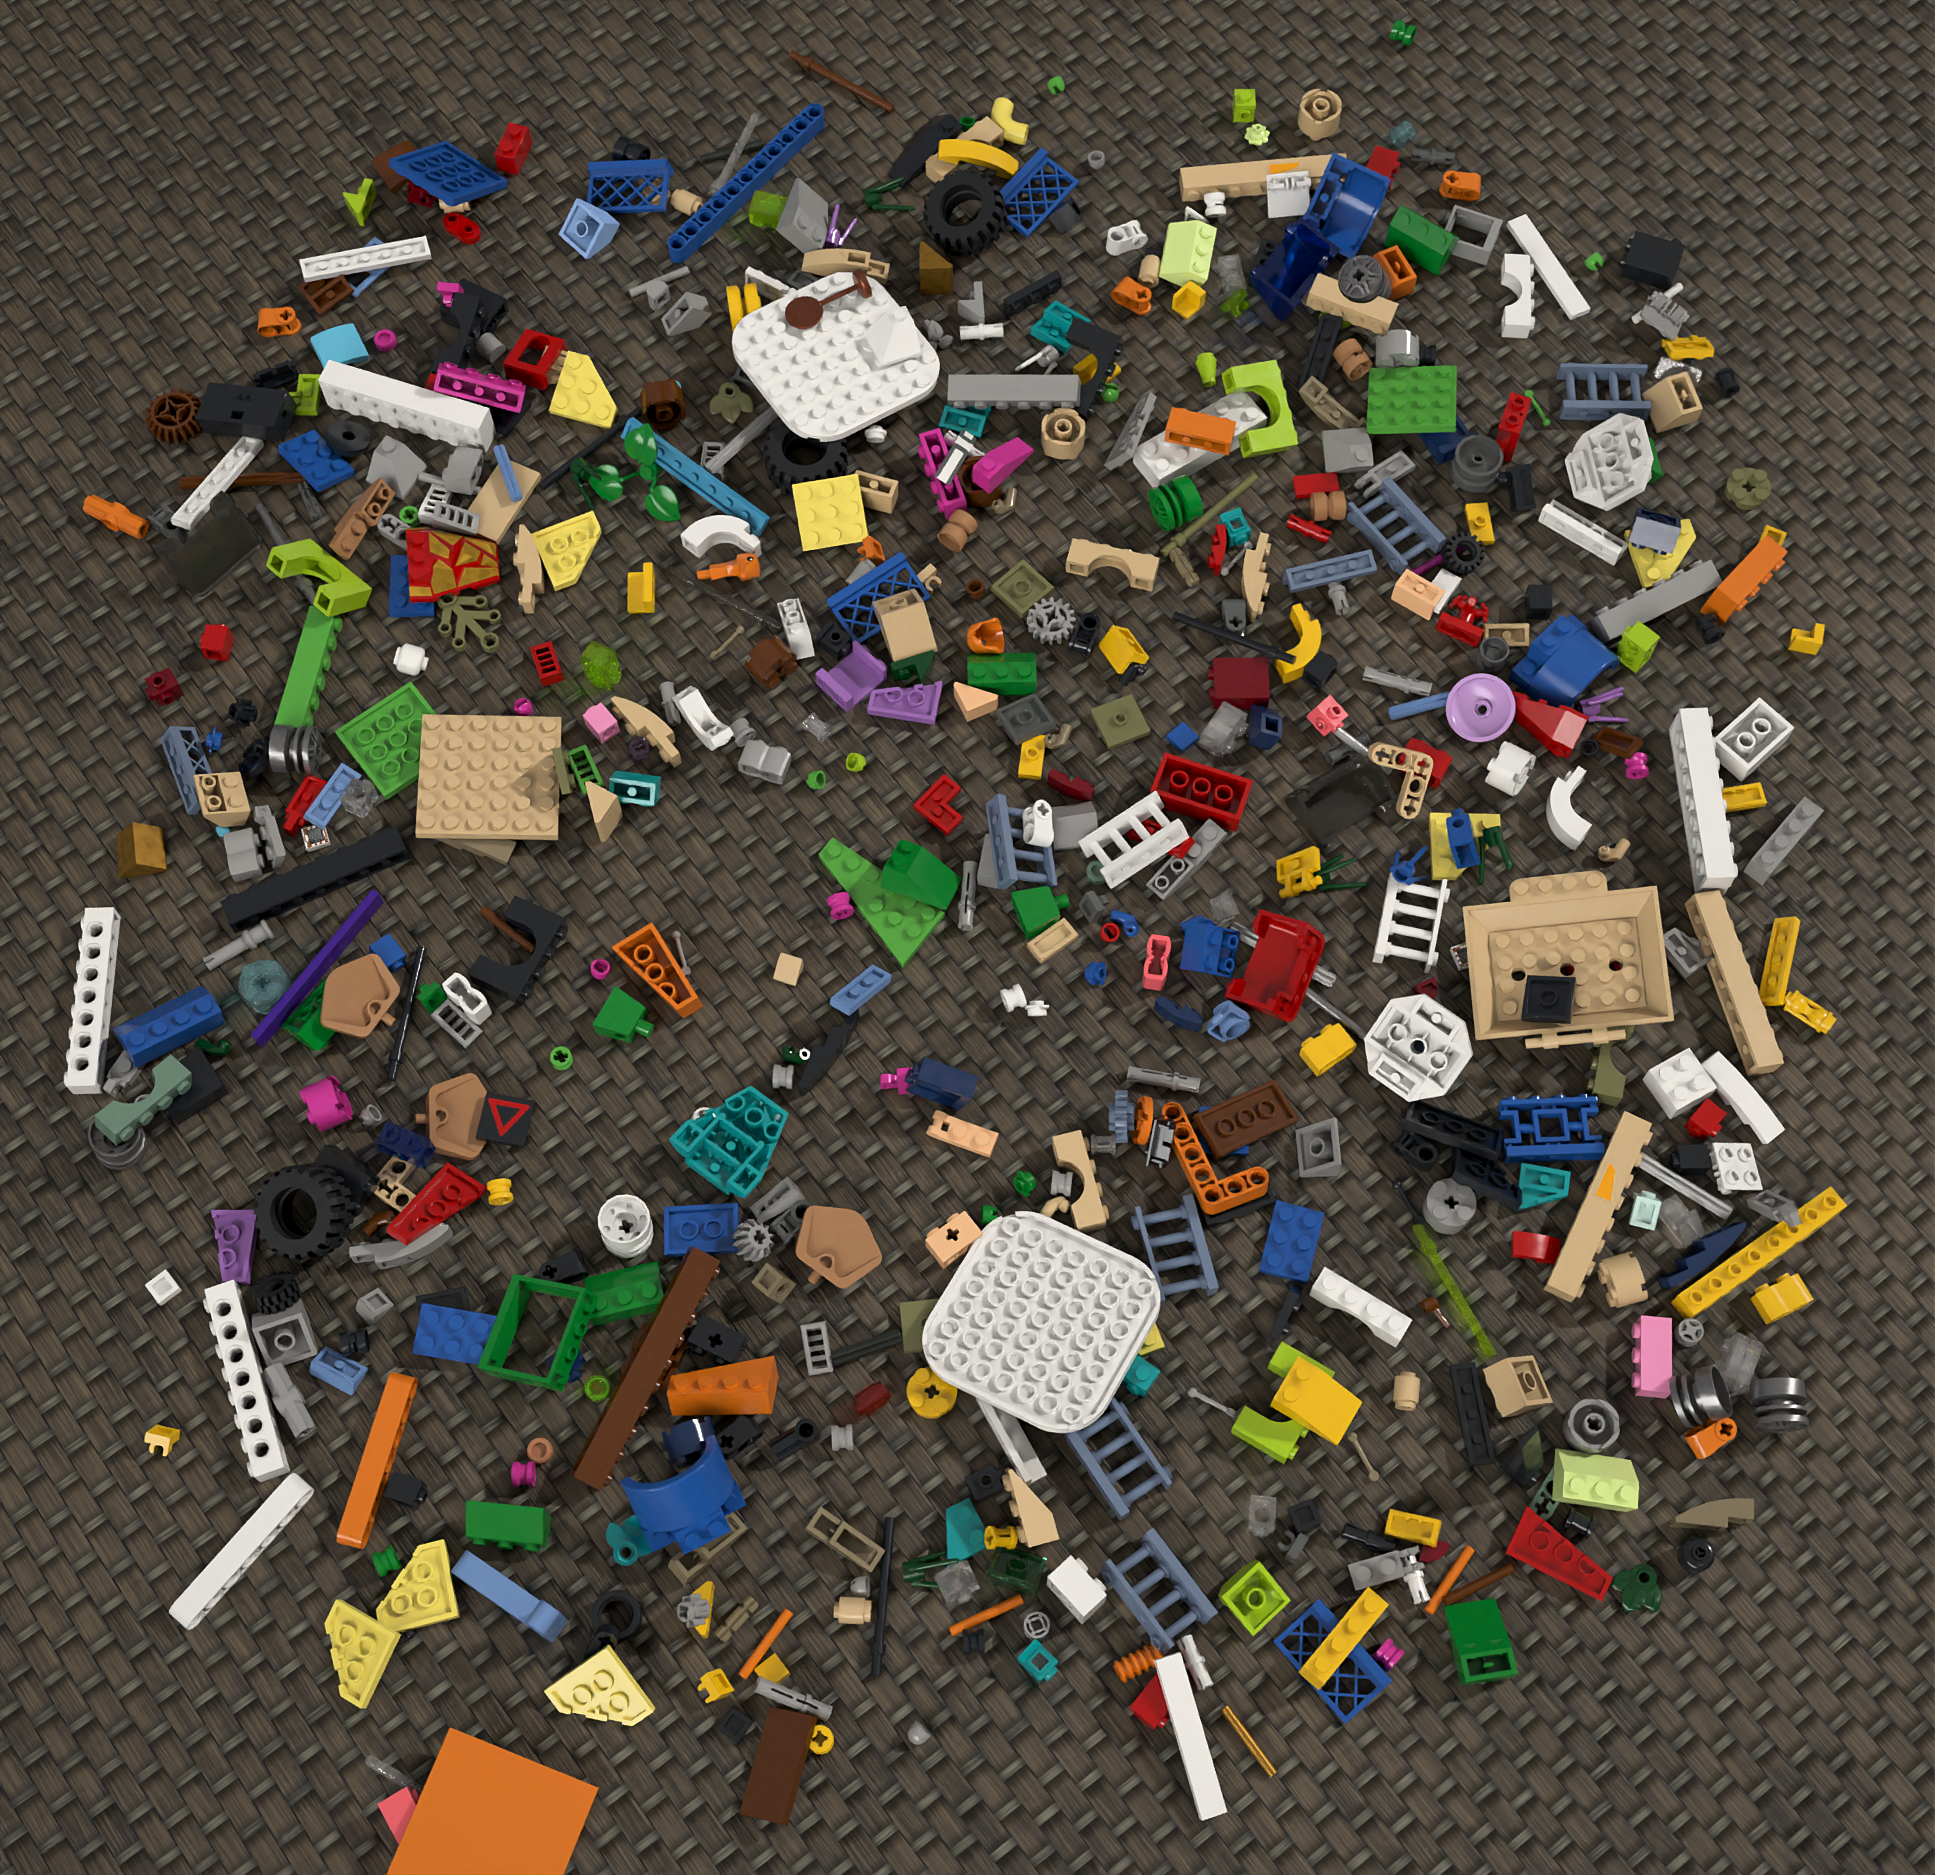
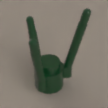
M903 176L863 191L866 206H872L873 211L879 209L915 210L914 206L879 205V202H883L881 193L898 188V182L904 180Z
M577 458L570 465V470L574 473L571 478L578 485L591 511H594L595 507L580 480H588L592 476L600 481L601 477L594 472L595 468L591 464H588L583 458Z
M1500 826L1483 829V836L1478 837L1481 863L1479 864L1480 885L1484 884L1485 844L1488 845V848L1499 847L1507 870H1511V867L1514 866Z
M1340 854L1321 864L1320 870L1313 873V877L1319 875L1322 878V884L1316 886V888L1319 887L1320 892L1328 889L1367 886L1366 882L1327 884V882L1331 881L1330 872L1356 862L1357 859L1353 857L1329 867L1344 858V855Z
M947 1549L919 1558H912L908 1562H903L905 1583L912 1582L913 1588L928 1587L951 1590L952 1585L921 1581V1578H926L925 1569L956 1564L960 1560L959 1558L924 1564L926 1561L946 1555Z

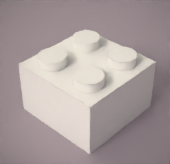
M1690 1048L1651 1068L1643 1078L1644 1083L1669 1119L1710 1098L1717 1089V1086Z
M1069 1556L1048 1576L1047 1586L1077 1620L1083 1624L1105 1603L1107 1597L1105 1590L1107 1589L1098 1578L1093 1580L1088 1575L1087 1571L1089 1569L1081 1559L1077 1558L1075 1560L1072 1556Z

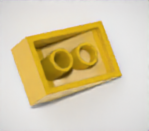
M1298 1356L1270 1406L1338 1446L1362 1401L1323 1370Z

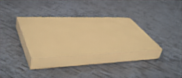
M511 460L510 463L523 496L522 500L511 501L500 467L497 465L468 509V511L480 514L476 536L497 543V545L542 478L541 473ZM468 519L467 526L471 527L472 520Z

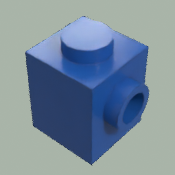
M389 933L369 946V954H377L390 973H397L404 967L406 954Z

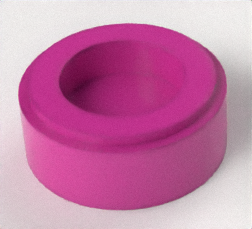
M380 330L374 336L375 345L380 351H390L397 344L395 334L391 330Z

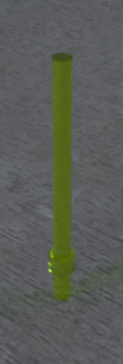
M1420 1223L1413 1226L1412 1230L1421 1243L1420 1248L1424 1255H1428L1488 1359L1497 1354L1437 1253V1246L1433 1239H1429Z

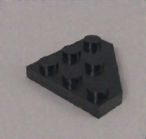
M1452 1146L1451 1179L1461 1186H1467L1475 1190L1481 1196H1488L1498 1201L1504 1207H1510L1516 1211L1522 1205V1189L1517 1184L1511 1185L1505 1178L1507 1173L1497 1162L1489 1161L1487 1158Z

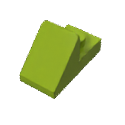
M365 178L362 186H359L357 194L343 192L346 205L360 226L365 225L377 195L372 179Z

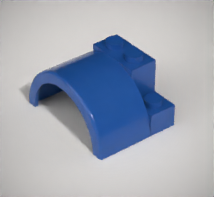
M1333 152L1296 233L1350 259L1355 257L1385 198L1390 185V178ZM1344 174H1348L1345 182L1340 181ZM1321 220L1326 222L1322 230L1320 229Z
M1562 614L1531 643L1527 656L1511 670L1509 679L1536 702L1543 699L1548 702L1547 705L1559 708L1560 705L1571 708L1584 689L1609 666L1614 671L1619 666L1620 658L1588 632L1589 628L1573 614L1568 618Z
M715 1435L705 1438L706 1448L700 1459L677 1476L655 1483H639L632 1480L629 1476L621 1480V1485L652 1553L677 1541L685 1555L730 1532L731 1529L725 1516L746 1506Z

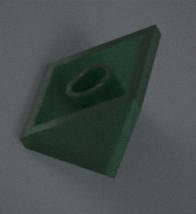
M997 1547L987 1571L986 1582L1036 1598L1047 1558L1016 1548L1008 1550L1006 1547Z

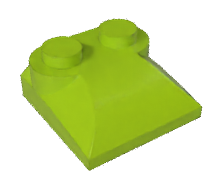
M1258 1560L1244 1565L1221 1587L1218 1594L1221 1602L1230 1609L1252 1636L1260 1631L1291 1601Z

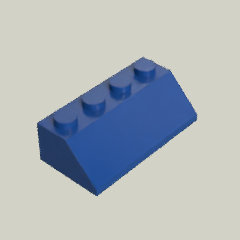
M201 985L113 1030L137 1068L224 1025L222 1011L211 993Z

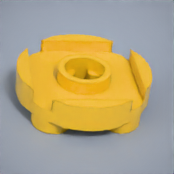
M930 1367L920 1368L908 1382L907 1399L918 1415L934 1419L941 1417L954 1407L957 1400V1387L943 1381ZM931 1386L936 1387V1390L939 1391V1395H934L933 1399L928 1398V1393H925V1390L930 1389Z

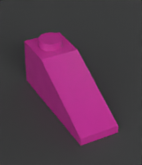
M1018 437L993 449L973 466V482L990 494L1034 452V449Z

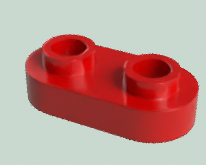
M451 212L444 216V228L449 234L465 244H475L480 240L481 232L476 223L458 212Z

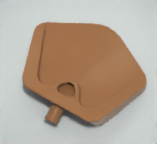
M368 954L334 969L328 975L324 985L320 1022L323 1027L355 1038L365 1039L372 1033L380 1020L390 1027L394 1023L396 1018L388 1014L387 1011L396 1000L400 988L377 954Z
M475 1074L461 1075L436 1084L429 1090L425 1099V1114H415L414 1117L415 1124H425L426 1147L428 1150L467 1161H473L479 1157L487 1143L486 1141L476 1140V1133L487 1091Z
M809 1206L805 1210L795 1243V1252L801 1261L814 1269L807 1278L811 1283L815 1285L823 1276L837 1287L847 1288L881 1263L882 1254L867 1222L859 1213L850 1209L824 1206Z

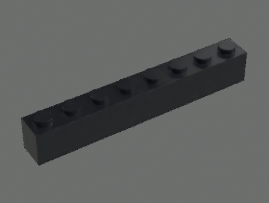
M397 827L385 828L376 835L364 837L355 844L340 847L334 853L327 856H319L313 862L296 866L292 871L282 875H275L270 880L261 884H254L238 894H231L226 899L220 901L229 925L236 934L260 924L263 919L267 921L410 859V855Z

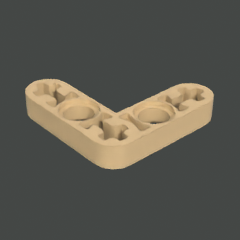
M1381 742L1373 743L1368 749V757L1372 762L1406 771L1396 810L1400 816L1406 819L1415 818L1420 811L1432 772V758L1423 752ZM1381 750L1389 754V758L1385 756L1378 757L1375 753ZM1404 752L1406 756L1405 761L1397 765L1395 761L1396 756ZM1423 760L1426 762L1425 766L1417 765L1418 761ZM1414 772L1422 774V777L1414 775ZM1413 780H1418L1420 783L1419 789L1411 792L1409 788L1410 783ZM1409 794L1416 798L1414 800L1413 798H1408L1407 795ZM1405 806H1412L1411 810H1404Z
M408 1138L377 1175L380 1177V1180L377 1183L378 1187L374 1194L399 1213L416 1196L402 1186V1184L427 1153V1147L421 1138ZM412 1145L415 1146V1147L418 1145V1147L420 1148V1151H419V1152H416V1151H413V1152H412L411 1149H410V1147H411ZM404 1154L407 1157H410V1159L412 1160L410 1163L405 1157H403ZM398 1162H403L406 1164L405 1170L399 1174L394 1173V1165ZM387 1183V1186L393 1191L392 1195L384 1189L381 1190L379 1184L385 1185ZM400 1195L409 1196V1201L405 1206L396 1205V1199Z

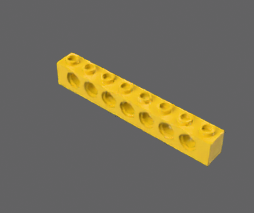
M1830 1186L1798 1209L1801 1224L1790 1227L1786 1225L1784 1220L1677 1295L1671 1302L1684 1319L1695 1318L1839 1215L1847 1207L1846 1203Z

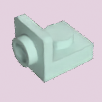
M1641 1190V1194H1633L1634 1203L1628 1222L1630 1225L1655 1230L1661 1201L1655 1198V1193Z

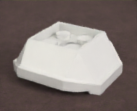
M1619 413L1582 434L1572 453H1569L1565 459L1574 498L1608 511L1645 491L1647 482L1652 478L1651 467L1654 457L1644 421L1634 416Z
M1426 994L1391 999L1364 1038L1369 1074L1408 1102L1445 1095L1473 1056L1465 1021ZM1415 1040H1420L1424 1043V1052L1415 1050Z

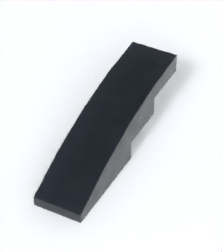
M858 1009L850 1016L846 1015L842 1028L832 1025L824 1046L814 1045L798 1086L800 1095L805 1096L822 1080L838 1060L860 1019Z

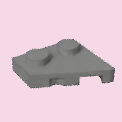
M1676 928L1663 934L1666 957L1684 978L1689 977L1706 966L1711 958L1715 957L1714 953L1704 958L1700 948L1701 942L1695 938L1688 937L1684 932Z

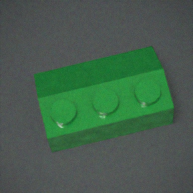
M1400 205L1389 225L1384 245L1388 248L1397 245L1404 257L1439 276L1460 237L1408 207Z
M1035 653L967 654L968 686L996 695H1031L1036 693Z
M327 977L281 1025L305 1046L316 1052L324 1049L329 1044L332 1035L337 1032L323 1027L320 1022L324 985Z
M658 1261L585 1278V1288L598 1297L596 1307L590 1317L594 1326L655 1312L665 1293Z
M466 1501V1537L473 1541V1545L488 1547V1543L498 1544L499 1548L514 1549V1545L524 1546V1550L539 1552V1548L547 1549L552 1517L544 1508Z

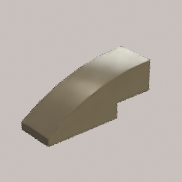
M1732 1498L1704 1503L1673 1518L1670 1521V1527L1722 1532L1728 1528V1522L1748 1524L1754 1520V1499Z
M821 1506L817 1507L804 1527V1530L870 1573L886 1551Z
M734 1512L725 1516L731 1529L730 1532L685 1555L681 1550L670 1559L668 1568L684 1586L712 1564L747 1531L748 1528Z

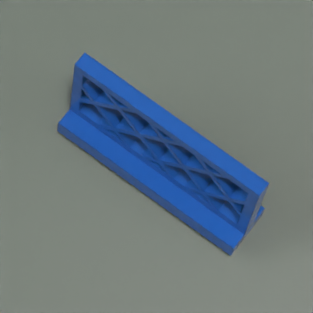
M1042 147L1000 190L1007 207H1015L1016 215H1008L1006 222L1026 238L1046 220L1051 212L1079 184L1075 177L1047 157L1048 152ZM1048 165L1054 170V175H1043V168ZM1032 180H1041L1042 188H1031L1030 182ZM1044 180H1055L1056 187L1045 188ZM1059 180H1067L1071 185L1069 187H1060ZM1032 193H1042L1043 201H1032ZM1046 193H1057V200L1047 201ZM1019 194H1028L1029 201L1018 202L1017 196ZM1044 206L1045 212L1043 214H1034L1033 207ZM1019 207H1030V214L1020 215ZM1020 220H1031L1032 226L1027 230L1021 225Z
M667 159L588 163L590 179L587 203L593 205V202L600 197L604 202L597 208L606 211L608 214L666 212L669 181L674 173V169ZM643 178L645 182L636 189L632 184L637 179ZM657 178H663V183L655 188L652 182ZM624 179L626 182L620 188L616 189L613 186L617 180ZM596 180H605L607 182L598 191L595 188ZM650 185L654 191L645 198L641 192ZM630 186L634 192L625 199L621 193ZM611 187L615 192L605 199L602 194ZM639 195L643 200L637 206H632L630 202ZM659 195L661 197L660 205H651L649 202ZM620 196L623 202L618 206L612 207L610 203Z
M899 552L826 600L828 607L847 634L852 636L853 642L856 640L861 645L881 632L880 625L871 624L873 612L875 613L873 604L869 608L859 606L860 598L865 595L872 596V602L876 601L877 597H889V595L878 594L879 586L883 583L892 584L890 596L894 594L895 585L908 587L907 590L911 588L921 590L924 595L922 597L924 603L932 599L902 552ZM906 569L910 574L909 583L898 582V574ZM846 607L855 609L852 620L842 618L839 612ZM858 610L870 612L868 623L856 621ZM855 625L867 627L865 635L859 639L853 634Z
M1318 1599L1273 1642L1299 1671L1302 1668V1655H1313L1314 1653L1302 1652L1303 1636L1319 1637V1647L1321 1645V1638L1327 1637L1340 1621ZM1311 1614L1319 1622V1634L1303 1633V1621ZM1300 1625V1632H1292ZM1322 1626L1329 1634H1322ZM1288 1635H1300L1299 1651H1288L1281 1641ZM1359 1643L1346 1657L1351 1658L1355 1662V1675L1339 1674V1667L1336 1669V1673L1331 1675L1336 1676V1693L1324 1692L1321 1688L1318 1690L1312 1685L1345 1724L1392 1682L1389 1676ZM1292 1654H1299V1662ZM1358 1667L1365 1675H1358ZM1339 1677L1355 1678L1354 1694L1338 1693ZM1358 1678L1370 1679L1377 1688L1369 1695L1357 1694ZM1327 1695L1335 1696V1704ZM1338 1696L1354 1697V1709L1347 1716L1338 1708ZM1357 1697L1365 1698L1357 1705Z

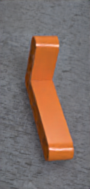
M1170 1102L1163 1106L1161 1115H1165L1164 1121L1169 1119L1167 1118L1169 1115L1178 1117L1173 1119L1175 1120L1176 1130L1173 1143L1170 1144L1201 1209L1205 1213L1217 1214L1265 1195L1268 1189L1269 1175L1262 1167H1253L1218 1181L1181 1105ZM1184 1135L1187 1139L1180 1140L1177 1137ZM1195 1156L1197 1159L1189 1160L1186 1157ZM1199 1176H1204L1207 1178V1180L1199 1181L1196 1178ZM1257 1179L1263 1183L1257 1185L1252 1183V1181ZM1232 1188H1237L1240 1190V1192L1232 1193L1229 1190ZM1208 1197H1215L1217 1201L1209 1202L1206 1199Z

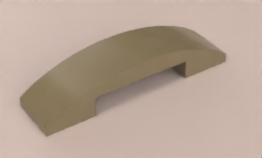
M1313 376L1298 391L1310 409L1333 430L1365 427L1367 430V420L1363 417L1358 420L1326 393L1328 388ZM1368 434L1370 441L1376 434Z

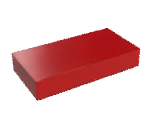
M1336 472L1293 476L1292 478L1295 499L1310 498L1311 493L1324 492L1328 496L1330 492L1340 491Z

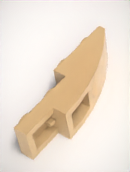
M822 249L804 254L801 271L826 277L837 272L853 273L860 268L865 276L886 285L890 264L871 260V253L865 251Z
M520 525L519 533L515 534V545L518 548L517 552L513 554L514 566L518 567L520 582L523 585V591H519V605H523L525 613H534L536 594H545L544 571L534 539L525 525Z
M1260 532L1256 550L1246 549L1241 580L1242 597L1246 600V612L1250 621L1254 623L1257 614L1262 615L1265 603L1261 601L1262 595L1267 596L1270 583L1266 582L1267 573H1264L1266 562H1263L1264 556H1269L1271 544L1268 543L1269 534Z
M616 696L611 698L613 714L618 720L622 719L626 723L625 728L631 736L636 735L640 741L646 737L652 747L656 745L660 750L659 755L664 762H670L674 768L682 763L680 753L673 746V743L676 742L674 732L663 720L635 702Z

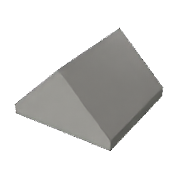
M1091 801L1051 807L1054 831L1052 844L1054 851L1080 848L1078 841L1098 829L1097 814Z
M1331 1118L1295 1130L1300 1177L1338 1176L1342 1164L1337 1118Z

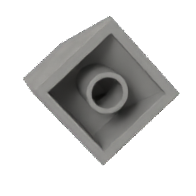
M301 1299L297 1303L293 1302L294 1306L291 1308L285 1307L286 1310L283 1312L278 1310L276 1314H273L271 1311L270 1314L259 1312L252 1315V1331L267 1367L280 1362L284 1366L318 1354L310 1320Z

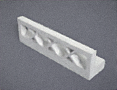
M1554 499L1550 504L1547 503L1541 511L1538 520L1540 523L1613 566L1629 546L1627 542Z
M976 1397V1401L1021 1480L1027 1486H1030L1047 1477L1046 1471L1016 1417Z

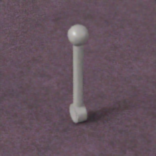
M1246 542L1237 556L1226 567L1221 568L1222 575L1226 576L1229 574V569L1244 555L1246 549H1252V543Z
M674 931L671 936L676 942L682 971L687 977L691 974V970L685 961L679 939L681 934L678 931Z
M1192 1387L1188 1390L1190 1397H1197L1226 1412L1231 1417L1236 1416L1237 1412L1235 1410L1227 1408L1198 1393L1196 1388Z

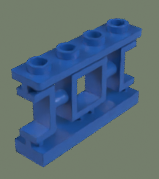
M1579 1094L1575 1097L1567 1098L1565 1095H1555L1551 1098L1530 1096L1527 1099L1506 1097L1500 1100L1497 1105L1498 1119L1511 1120L1513 1138L1502 1141L1503 1163L1600 1160L1605 1153L1604 1143L1601 1142L1602 1135H1589L1587 1117H1595L1599 1112L1596 1106L1598 1102L1597 1096L1590 1097L1589 1094ZM1580 1109L1578 1112L1579 1122H1568L1567 1110ZM1531 1111V1123L1519 1124L1518 1112ZM1559 1118L1562 1137H1541L1538 1119ZM1580 1131L1582 1144H1569L1571 1141L1570 1132ZM1532 1133L1533 1146H1520L1522 1143L1521 1134Z

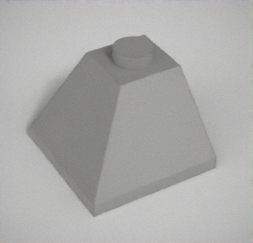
M1365 427L1321 432L1326 473L1366 472L1373 467L1372 444Z
M386 435L373 453L366 480L368 483L373 484L376 480L382 478L396 493L394 496L404 500L418 482L419 473L425 472L428 467L405 444Z

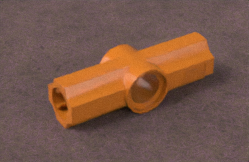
M94 494L87 496L84 500L83 511L101 520L109 529L116 532L121 530L138 539L144 538L147 535L150 526L149 522L132 514L124 505L118 502L112 504Z

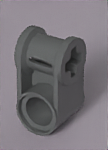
M162 502L158 510L152 515L146 516V520L155 530L161 532L171 542L179 544L186 541L189 535L188 530L172 524L171 517L175 513Z
M1222 599L1224 630L1244 637L1246 625L1245 599Z
M807 1200L795 1202L784 1214L775 1219L769 1227L772 1233L775 1232L784 1241L783 1245L785 1247H789L797 1240L802 1218L797 1217V1214L800 1210L812 1206Z

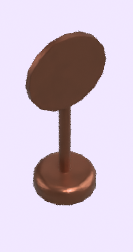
M860 268L852 273L853 286L821 301L810 296L795 298L789 302L785 309L787 322L797 329H808L817 325L823 318L824 310L822 306L855 290L864 299L872 297V290L865 274Z

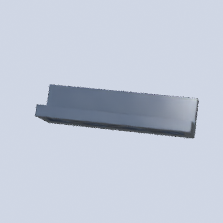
M1370 549L1285 569L1282 583L1283 585L1288 584L1290 593L1373 574L1377 572V567Z
M169 726L160 740L187 814L196 815L201 806L193 775H196L195 770L202 774H212L195 727ZM181 734H189L192 743L190 744L183 739ZM188 751L196 755L199 761L196 762L190 758Z

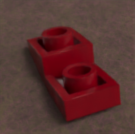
M1055 768L1048 773L1047 784L1061 794L1082 802H1092L1094 800L1095 790L1089 781L1082 780L1078 776L1070 781V778L1064 772H1058Z

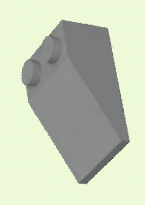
M796 178L776 230L804 254L821 250L828 234V203L800 178Z

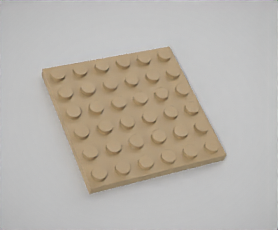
M422 714L416 838L558 840L560 784L552 749L561 747L562 718Z

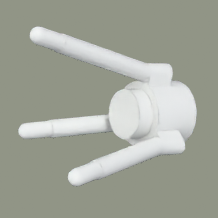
M1047 345L1038 354L1016 367L1015 371L1018 372L1037 360L1040 366H1048L1044 375H1049L1057 366L1058 351L1052 345Z

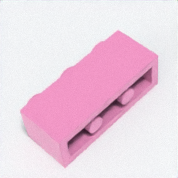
M1641 1315L1636 1323L1632 1325V1338H1636V1347L1632 1349V1362L1636 1363L1635 1372L1632 1374V1387L1635 1388V1396L1667 1398L1671 1394L1669 1380L1672 1376V1318Z

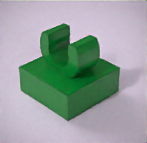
M436 981L430 986L425 982L418 988L421 993L417 998L430 1014L448 999V996Z

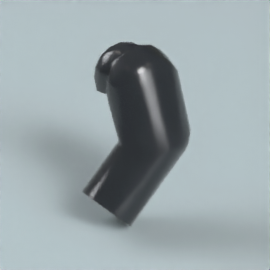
M1133 662L1117 681L1127 687L1135 673L1143 676L1148 666Z

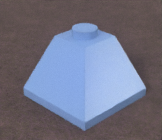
M576 198L558 235L584 258L590 259L612 241L620 223L606 211Z

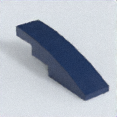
M1733 1222L1693 1240L1692 1243L1695 1251L1675 1259L1678 1269L1657 1278L1660 1287L1672 1288L1710 1265L1733 1244L1747 1227L1746 1223Z

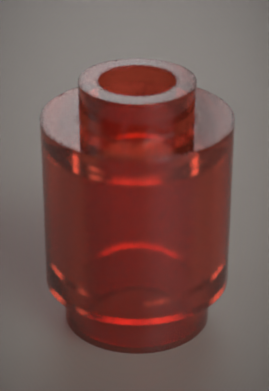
M878 1381L876 1384L871 1383L853 1397L855 1402L852 1405L860 1416L865 1414L867 1417H870L888 1403L887 1400L891 1398V1395L881 1381Z

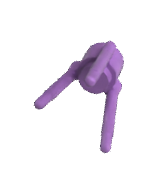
M839 204L835 206L831 225L828 228V234L823 245L826 249L842 247L844 240L857 222V218H854L843 235L840 236L839 230L835 228Z
M1623 686L1592 698L1578 701V711L1589 716L1588 723L1594 721L1627 723L1629 721L1628 718L1596 716L1597 713H1600L1599 703L1622 696Z

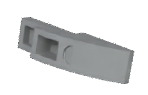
M1208 819L1194 834L1193 839L1195 843L1182 859L1171 856L1146 886L1164 901L1179 889L1212 856V852L1224 840L1227 833L1211 819Z
M440 1223L407 1246L400 1241H396V1239H384L381 1243L376 1244L360 1242L357 1246L349 1247L350 1258L354 1263L375 1261L380 1270L400 1266L433 1252L453 1237V1231L449 1225Z

